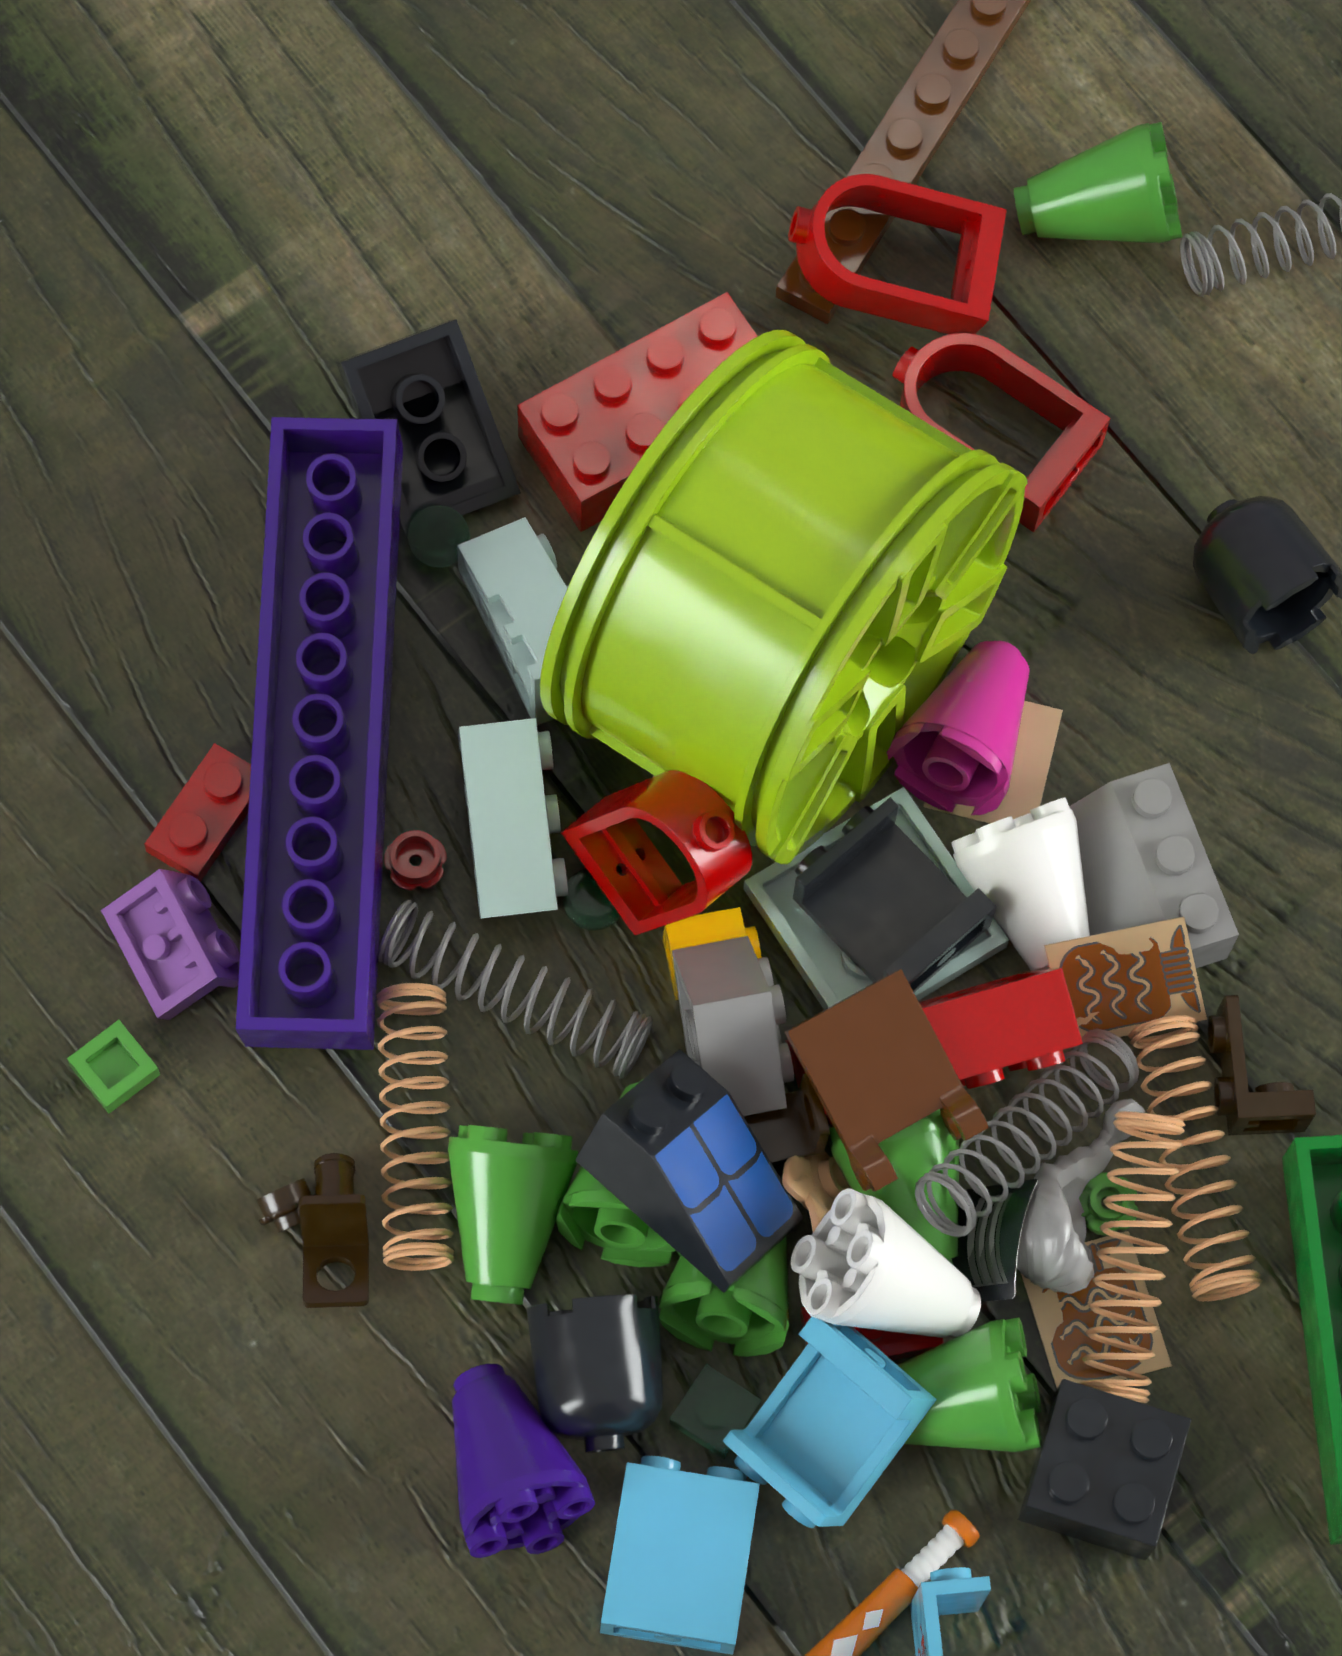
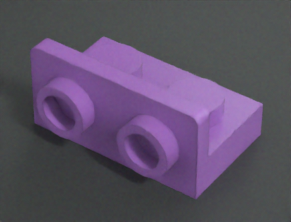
M158 869L103 908L101 912L158 1019L170 1020L218 986L237 987L239 979V966L237 962L240 960V954L233 940L228 934L218 928L208 909L211 907V899L201 882L191 875L164 869Z

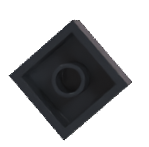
M1062 1379L1053 1395L1041 1437L1042 1447L1038 1448L1018 1520L1146 1561L1157 1547L1192 1419Z

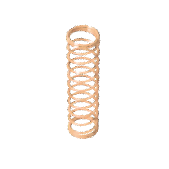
M403 983L386 987L376 995L377 1006L384 1010L377 1019V1024L383 1031L389 1034L378 1043V1050L389 1058L378 1069V1072L386 1082L390 1083L379 1094V1100L391 1108L379 1120L380 1125L389 1133H392L380 1144L382 1152L393 1159L381 1169V1175L390 1183L395 1184L381 1195L382 1201L390 1208L395 1209V1211L389 1213L382 1220V1225L390 1233L397 1235L389 1239L383 1246V1257H385L383 1263L393 1269L422 1271L448 1266L454 1261V1250L445 1244L432 1242H411L389 1246L408 1238L419 1240L448 1239L454 1233L450 1229L445 1228L406 1232L389 1226V1220L405 1213L422 1215L445 1214L450 1212L453 1207L447 1203H422L402 1206L390 1202L388 1195L405 1187L413 1189L447 1188L452 1184V1181L444 1177H426L403 1181L389 1176L387 1170L403 1162L414 1164L445 1163L449 1161V1154L433 1151L403 1156L387 1150V1144L400 1137L439 1139L447 1137L451 1132L448 1128L439 1126L417 1127L402 1131L388 1126L386 1119L399 1112L412 1114L443 1113L450 1106L441 1101H421L397 1105L387 1101L385 1094L397 1087L409 1089L443 1088L449 1084V1080L441 1076H419L396 1080L385 1075V1068L396 1062L417 1065L439 1064L445 1062L448 1059V1055L440 1051H417L398 1056L387 1052L384 1049V1044L396 1037L412 1040L440 1039L447 1034V1030L439 1026H417L395 1031L386 1027L383 1020L393 1013L418 1016L440 1014L447 1009L445 1005L447 1002L445 998L446 992L438 986L423 983ZM412 995L434 997L432 1000L417 1002L388 1000L394 997ZM420 1032H436L432 1034H414ZM420 1057H437V1058L419 1059ZM411 1255H434V1257H426V1258H410V1257H405V1256H411Z
M1175 1015L1151 1020L1137 1026L1128 1035L1131 1040L1130 1044L1133 1047L1144 1049L1136 1058L1138 1068L1146 1072H1152L1141 1084L1142 1091L1151 1096H1157L1146 1110L1148 1114L1159 1115L1154 1113L1153 1108L1170 1097L1197 1094L1210 1089L1213 1085L1209 1081H1199L1170 1091L1150 1090L1147 1087L1148 1082L1162 1073L1185 1071L1205 1064L1206 1058L1202 1056L1178 1060L1163 1067L1145 1066L1141 1062L1144 1056L1155 1049L1178 1047L1197 1041L1200 1038V1034L1197 1033L1199 1028L1196 1025V1019L1191 1016ZM1183 1027L1170 1033L1144 1037L1158 1031ZM1209 1105L1191 1109L1178 1115L1161 1116L1188 1121L1211 1116L1217 1113L1219 1108ZM1213 1130L1176 1141L1181 1142L1183 1146L1197 1145L1219 1140L1225 1133L1221 1130ZM1166 1149L1159 1158V1162L1176 1167L1179 1173L1170 1175L1165 1183V1187L1175 1194L1183 1195L1176 1200L1171 1208V1212L1177 1217L1190 1220L1181 1227L1177 1236L1178 1239L1188 1244H1196L1195 1247L1187 1252L1183 1261L1184 1264L1194 1269H1203V1271L1194 1276L1189 1284L1190 1290L1193 1293V1299L1202 1302L1216 1301L1239 1296L1256 1289L1262 1283V1280L1259 1278L1260 1273L1256 1270H1236L1202 1279L1220 1269L1250 1264L1256 1259L1253 1255L1240 1256L1221 1263H1194L1189 1259L1198 1251L1213 1244L1244 1239L1250 1234L1249 1231L1238 1230L1214 1238L1199 1239L1188 1238L1183 1234L1191 1226L1201 1221L1231 1216L1240 1213L1243 1207L1241 1205H1231L1202 1214L1181 1213L1177 1209L1182 1203L1197 1195L1234 1188L1237 1182L1234 1180H1224L1198 1189L1174 1188L1171 1185L1172 1181L1191 1170L1217 1167L1228 1163L1231 1157L1228 1155H1218L1192 1164L1167 1163L1165 1157L1177 1149Z
M1121 1111L1114 1115L1116 1117V1120L1113 1121L1115 1127L1124 1133L1149 1141L1117 1143L1110 1148V1151L1123 1160L1150 1168H1119L1111 1170L1106 1176L1113 1183L1147 1194L1111 1195L1106 1197L1103 1203L1114 1211L1144 1220L1109 1221L1103 1223L1099 1228L1103 1233L1113 1238L1144 1247H1107L1097 1251L1096 1255L1107 1263L1141 1273L1100 1274L1092 1280L1101 1288L1140 1300H1099L1092 1302L1089 1307L1097 1314L1136 1326L1092 1327L1085 1333L1088 1337L1098 1342L1136 1353H1091L1085 1355L1082 1360L1094 1368L1135 1380L1096 1379L1081 1381L1079 1384L1146 1404L1150 1401L1147 1398L1150 1395L1148 1390L1126 1386H1148L1152 1381L1147 1376L1094 1360H1149L1154 1358L1155 1354L1146 1348L1110 1339L1095 1333H1155L1159 1329L1153 1323L1099 1307L1160 1306L1162 1302L1157 1297L1108 1284L1102 1280H1163L1166 1276L1161 1271L1118 1260L1105 1254H1165L1169 1249L1165 1245L1125 1235L1108 1228L1170 1227L1173 1224L1169 1219L1128 1209L1112 1202L1173 1201L1176 1197L1172 1193L1115 1177V1175H1176L1179 1173V1170L1173 1166L1123 1153L1118 1149H1180L1183 1145L1179 1141L1145 1132L1180 1135L1185 1132L1182 1127L1186 1124L1182 1120L1172 1117Z

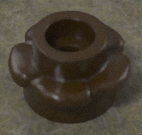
M305 1178L257 1199L264 1218L259 1220L261 1225L274 1221L280 1233L301 1223L299 1198L302 1196H312Z

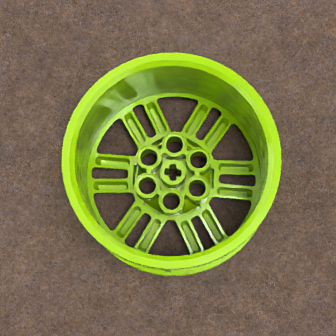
M773 330L763 333L750 340L723 361L685 400L646 450L606 512L571 579L552 626L540 678V698L543 708L548 715L564 725H569L571 730L586 739H599L654 776L669 770H677L703 781L734 812V824L742 831L745 830L751 846H757L761 853L779 864H789L795 856L805 851L822 837L855 801L860 803L895 760L894 756L889 760L887 756V751L895 733L941 684L970 632L981 623L1007 569L1004 562L1018 527L1028 480L1024 474L1005 463H999L995 456L981 449H969L833 366L823 351L806 344L803 339L787 330Z

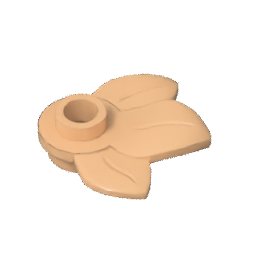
M825 1151L807 1157L794 1155L785 1162L782 1185L791 1196L802 1203L809 1211L812 1231L814 1232L824 1215L831 1210L836 1196L842 1190L849 1188V1185L834 1157H830Z

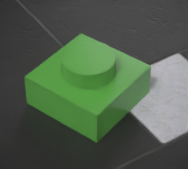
M117 1020L67 1058L70 1067L108 1114L160 1076L156 1064L120 1020Z

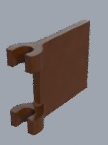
M902 969L892 972L785 1031L793 1050L847 1151L852 1170L864 1191L871 1189L875 1192L898 1179L890 1161L878 1144L940 1109L943 1121L954 1140H958L961 1137L963 1140H968L989 1128L980 1108L961 1084Z

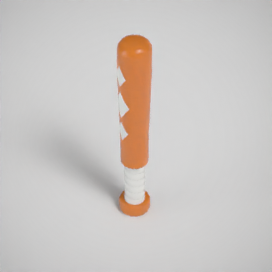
M950 1510L942 1520L943 1530H940L936 1537L932 1538L928 1545L924 1546L920 1553L916 1554L912 1561L905 1565L904 1569L899 1570L896 1568L870 1595L804 1656H861L880 1634L911 1604L920 1583L928 1581L931 1572L938 1570L940 1566L944 1565L948 1558L952 1557L955 1551L959 1550L962 1546L970 1548L978 1541L980 1534L976 1527L958 1510Z

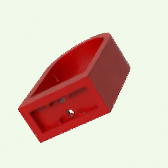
M856 174L845 177L831 185L812 209L797 206L791 219L788 241L796 243L799 266L807 282L819 295L831 303L948 335L955 333L976 334L989 321L1007 209L880 175ZM841 207H859L961 234L950 299L864 277L845 268L835 258L827 244L824 227L826 214L831 210Z
M955 333L932 340L920 350L911 346L903 354L892 374L895 379L904 384L900 407L969 449L975 450L929 418L919 403L917 397L918 390L924 383L939 374L950 371H965L977 374L1063 430L1062 434L1026 478L1028 482L1025 487L1019 523L1035 532L1103 445L1110 417L1001 344L987 337L971 333Z
M677 770L666 771L604 797L561 832L634 935L701 913L743 878L752 866V851L745 830L742 831L734 824V812L706 783ZM635 818L655 825L679 847L694 872L695 881L681 884ZM617 865L621 867L622 875L617 873Z

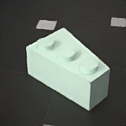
M524 517L457 545L458 568L531 719L536 718L538 726L554 719L543 708L540 698V678L552 626L568 586L565 585L556 570V557L547 537L543 533L536 536L528 520Z
M536 718L459 727L458 742L462 757L464 791L468 810L480 919L558 910L556 897L568 896L564 858L552 859L549 837L550 833L561 832L557 795H545L542 770L553 769L550 732H537Z

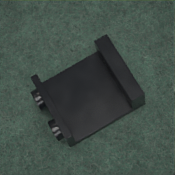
M890 797L876 810H873L869 805L859 810L843 827L842 833L845 836L828 851L822 845L815 848L799 863L795 869V873L798 876L795 880L792 899L873 983L898 969H902L915 993L990 927L996 905L979 888L969 897H966L895 824L899 806Z

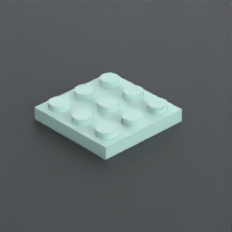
M904 787L870 806L873 810H876L891 797L899 806L895 824L966 897H969L975 891ZM850 819L824 833L814 844L795 856L789 864L775 862L744 881L743 888L824 1010L871 985L873 982L792 899L795 880L798 876L795 873V869L815 848L822 845L828 851L845 836L842 833V829ZM994 917L987 930L914 993L918 1001L1007 947L1009 939Z

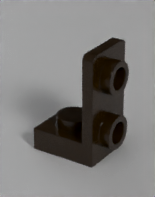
M1225 995L1217 1009L1216 1015H1210L1208 1018V1043L1211 1054L1220 1053L1222 1077H1216L1214 1081L1215 1106L1219 1108L1217 1115H1226L1228 1136L1305 1132L1316 1115L1313 1090H1294V1085L1291 1083L1273 1082L1257 1086L1255 1092H1249L1239 996Z

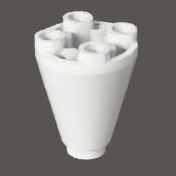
M1066 797L1030 810L1031 813L1012 819V816L990 823L976 829L975 833L951 842L955 852L953 856L958 868L974 890L979 888L996 905L993 915L994 919L1031 971L1050 969L1044 945L1090 936L1077 821L1073 810L1069 808Z
M847 1188L842 1190L836 1196L831 1210L824 1215L812 1235H806L798 1241L791 1256V1268L794 1272L800 1274L799 1290L802 1305L811 1317L827 1323L941 1338L949 1335L958 1337L973 1327L980 1312V1293L976 1288L972 1287L971 1282L963 1273L882 1200Z

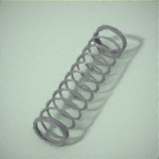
M1326 193L1321 199L1319 206L1309 199L1303 200L1297 209V213L1288 206H1281L1275 214V218H1272L1265 212H1259L1254 218L1252 225L1242 218L1236 219L1231 226L1230 232L1220 225H1214L1208 234V238L1197 231L1184 234L1180 242L1181 261L1191 289L1198 296L1204 297V295H1210L1213 286L1219 291H1222L1224 288L1222 267L1212 246L1215 231L1223 232L1229 240L1230 261L1235 278L1238 283L1245 285L1247 280L1246 267L1241 251L1234 239L1236 227L1240 224L1246 226L1251 233L1252 254L1257 271L1261 277L1267 279L1269 275V262L1263 243L1257 233V224L1260 218H1266L1273 226L1274 246L1279 264L1284 271L1289 272L1292 266L1291 254L1286 238L1279 226L1282 212H1289L1295 219L1296 240L1299 252L1305 264L1312 266L1314 250L1307 228L1301 219L1302 210L1306 205L1312 206L1318 213V232L1322 248L1326 256L1334 260L1337 252L1336 242L1323 208L1327 199L1336 201L1340 206L1339 216L1342 230V198L1340 199L1332 193ZM1324 226H1325L1326 232H1327V234H1328V238H1329V242H1330V247H1331V252H1330L1329 247H1328L1327 242H1326L1325 233H1324ZM1302 234H1303V237H1304L1305 242H1306V246H1307V250H1308V257H1307L1306 251H1305V249H1304V244H1303V240H1302ZM1280 242H1281L1282 247H1283V250H1284V254H1285V258H1286V263H1285L1284 258H1283V255H1282V251H1281V247H1280ZM1191 244L1199 260L1203 285L1195 269ZM1258 249H1259V252H1260V255H1261V258H1262L1263 268H1262V265H1261V262H1260V258H1259V254H1258ZM1236 257H1237V260H1238V263H1239L1241 275H1240V272H1239V269H1238V266H1237ZM1214 265L1217 271L1218 279L1215 273Z
M406 900L399 906L389 922L377 953L379 962H384V965L394 968L402 964L410 956L409 971L413 979L425 975L434 965L432 983L441 989L448 986L457 975L455 994L458 1001L469 998L480 986L478 1006L481 1012L492 1009L503 997L501 1017L503 1023H509L515 1020L527 1006L524 1017L526 1034L530 1035L538 1031L550 1017L547 1029L549 1045L553 1046L561 1042L573 1028L570 1041L572 1056L577 1057L584 1053L597 1037L593 1054L595 1067L600 1068L606 1065L620 1048L613 1067V1075L624 1079L630 1073L650 1033L653 1023L651 1016L647 1017L645 1013L640 1015L639 1010L635 1011L612 1049L599 1062L602 1042L617 1004L616 999L611 1000L589 1038L576 1051L579 1030L594 993L593 988L588 989L569 1023L553 1040L556 1018L571 982L570 977L564 979L554 1000L541 1019L532 1028H529L533 1006L548 971L547 966L541 968L537 979L518 1008L511 1016L506 1017L510 995L519 970L525 960L524 955L518 957L513 970L502 988L490 1003L484 1006L487 983L495 961L501 952V944L495 946L488 963L471 988L461 995L464 972L470 955L479 939V934L475 933L472 935L456 967L441 984H438L441 961L447 944L456 929V923H450L434 955L418 973H415L418 950L434 914L433 911L427 912L416 937L403 955L395 961L409 938L418 914V905L415 902L412 903L411 900Z
M1101 1029L1088 1031L1082 1037L1083 1044L1074 1046L1070 1052L1064 1053L1065 1060L1067 1058L1070 1059V1066L1059 1063L1047 1067L1041 1073L1040 1079L1031 1081L1025 1087L1023 1093L1016 1094L1009 1101L1007 1107L1000 1108L993 1115V1119L987 1122L988 1126L991 1127L992 1137L982 1135L984 1132L982 1131L970 1139L964 1140L961 1143L960 1149L951 1151L945 1157L944 1163L934 1165L928 1173H925L916 1182L915 1197L925 1219L944 1234L954 1237L966 1236L975 1227L977 1217H987L992 1212V1202H1004L1008 1197V1188L1021 1187L1024 1183V1173H1036L1040 1169L1041 1159L1049 1160L1056 1155V1145H1068L1072 1140V1131H1083L1088 1125V1118H1096L1102 1114L1103 1104H1113L1118 1099L1119 1092L1128 1091L1138 1081L1139 1068L1136 1057L1130 1047L1120 1037L1109 1031ZM1088 1043L1101 1044L1117 1054L1127 1067L1129 1081L1121 1084L1117 1083L1115 1076L1109 1068L1099 1059L1088 1054ZM1075 1056L1080 1057L1085 1071L1097 1084L1107 1090L1114 1091L1110 1098L1102 1099L1100 1091L1093 1081L1084 1073L1076 1070ZM1092 1061L1105 1071L1110 1080L1095 1068ZM1060 1070L1071 1072L1083 1092L1098 1102V1108L1095 1112H1086L1084 1104L1079 1097L1067 1086L1060 1083ZM1051 1072H1054L1055 1080L1046 1079V1077ZM1080 1078L1083 1079L1091 1087L1095 1094H1093L1091 1091L1087 1089V1087L1080 1080ZM1044 1084L1056 1086L1067 1105L1078 1114L1083 1115L1082 1123L1079 1126H1071L1061 1108L1050 1099L1045 1098ZM1038 1085L1040 1095L1036 1093H1030V1091ZM1065 1092L1074 1099L1079 1108L1072 1103V1101L1068 1098ZM1028 1098L1042 1101L1050 1117L1061 1127L1067 1129V1136L1063 1140H1055L1053 1133L1045 1122L1029 1111ZM1023 1099L1024 1109L1014 1107L1019 1100ZM1051 1108H1053L1059 1114L1061 1119H1059L1056 1116V1114L1052 1111ZM1012 1112L1026 1115L1030 1125L1037 1134L1051 1143V1150L1048 1154H1039L1029 1136L1014 1126ZM1007 1113L1008 1123L998 1121L1003 1114ZM1035 1122H1037L1043 1128L1046 1134L1038 1127V1125ZM997 1126L1010 1129L1022 1149L1035 1157V1165L1032 1168H1023L1015 1153L998 1140ZM1020 1137H1022L1026 1141L1029 1147L1024 1143V1141ZM981 1140L994 1143L1003 1159L1015 1170L1019 1171V1179L1016 1182H1006L1003 1173L997 1165L982 1154ZM975 1141L976 1151L966 1149L971 1142ZM964 1154L979 1158L983 1168L990 1177L1003 1186V1193L1000 1197L990 1196L981 1180L966 1169ZM959 1155L960 1166L949 1164L955 1156ZM948 1169H954L963 1173L972 1189L986 1199L987 1207L984 1211H975L973 1201L967 1191L957 1181L948 1176ZM943 1170V1174L937 1172ZM932 1181L945 1186L958 1206L965 1210L967 1216L966 1226H960L952 1222L938 1207L932 1194ZM925 1183L927 1186L928 1198L935 1212L932 1210L931 1206L926 1200V1196L924 1193Z

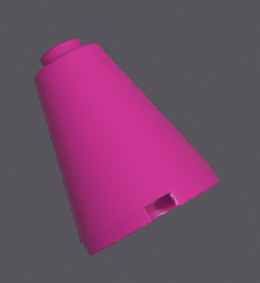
M984 641L976 644L895 733L887 751L888 760L894 756L898 764L894 775L899 783L918 799L948 812H953L956 804L975 806L971 815H984L997 809L1001 804L1010 785L1030 673L1027 661L1015 646L1005 641Z

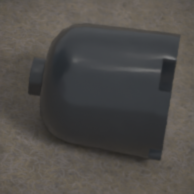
M1257 496L1241 501L1232 499L1220 504L1209 514L1207 518L1208 524L1194 545L1193 568L1198 579L1235 636L1250 654L1257 653L1259 644L1267 641L1271 643L1275 650H1278L1302 638L1326 619L1320 608L1333 594L1342 599V570L1294 510L1283 500L1269 496Z
M636 1294L572 1299V1310L549 1311V1304L547 1303L527 1308L538 1407L543 1421L553 1433L562 1438L584 1440L585 1453L625 1449L624 1436L647 1429L655 1422L662 1408L663 1383L658 1296L645 1297L644 1300L638 1302Z

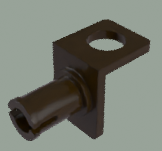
M806 1073L802 1076L798 1091L785 1094L787 1108L744 1116L771 1164H776L777 1167L794 1155L807 1157L823 1153L830 1135L823 1105Z
M340 1153L325 1154L314 1161L316 1195L299 1198L303 1241V1305L307 1308L366 1306L369 1303V1234L366 1198L362 1194H354V1159ZM334 1262L344 1263L355 1272L353 1282L348 1287L337 1291L328 1290L317 1281L318 1272L322 1267Z

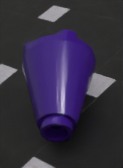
M483 1364L473 1367L459 1375L454 1381L453 1386L456 1393L452 1399L459 1516L470 1555L475 1558H483L502 1550L524 1546L530 1554L550 1551L564 1541L565 1537L562 1530L569 1527L580 1516L586 1514L594 1507L595 1501L587 1479L552 1430L543 1421L542 1416L515 1379L506 1375L501 1365Z

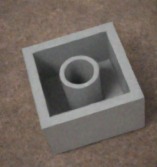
M748 936L672 950L687 1056L730 1093L743 1116L787 1108L784 1083L794 1081V1071L788 1044L781 1042L778 1026L779 1024L786 1023L783 995L779 984L774 985L768 958H757Z

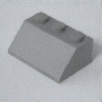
M1170 763L1110 781L1069 806L1073 810L1078 827L1090 936L1184 917L1196 968L1228 958L1239 933Z

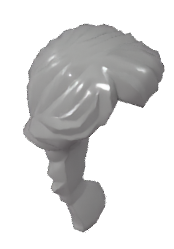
M1133 1099L1119 1100L1111 1105L1105 1112L1103 1129L1100 1131L1099 1137L1089 1146L1077 1147L1068 1155L1059 1156L1054 1164L1043 1162L1040 1164V1169L1034 1177L1038 1182L1030 1199L1021 1231L1016 1267L1034 1285H1039L1044 1289L1049 1288L1054 1292L1072 1294L1087 1288L1091 1279L1094 1278L1092 1255L1084 1243L1086 1238L1085 1217L1081 1216L1084 1210L1079 1197L1087 1183L1107 1167L1113 1156L1110 1148L1114 1144L1121 1143V1141L1132 1136L1115 1127L1113 1121L1116 1120V1117L1114 1115L1121 1111L1145 1113L1144 1108Z

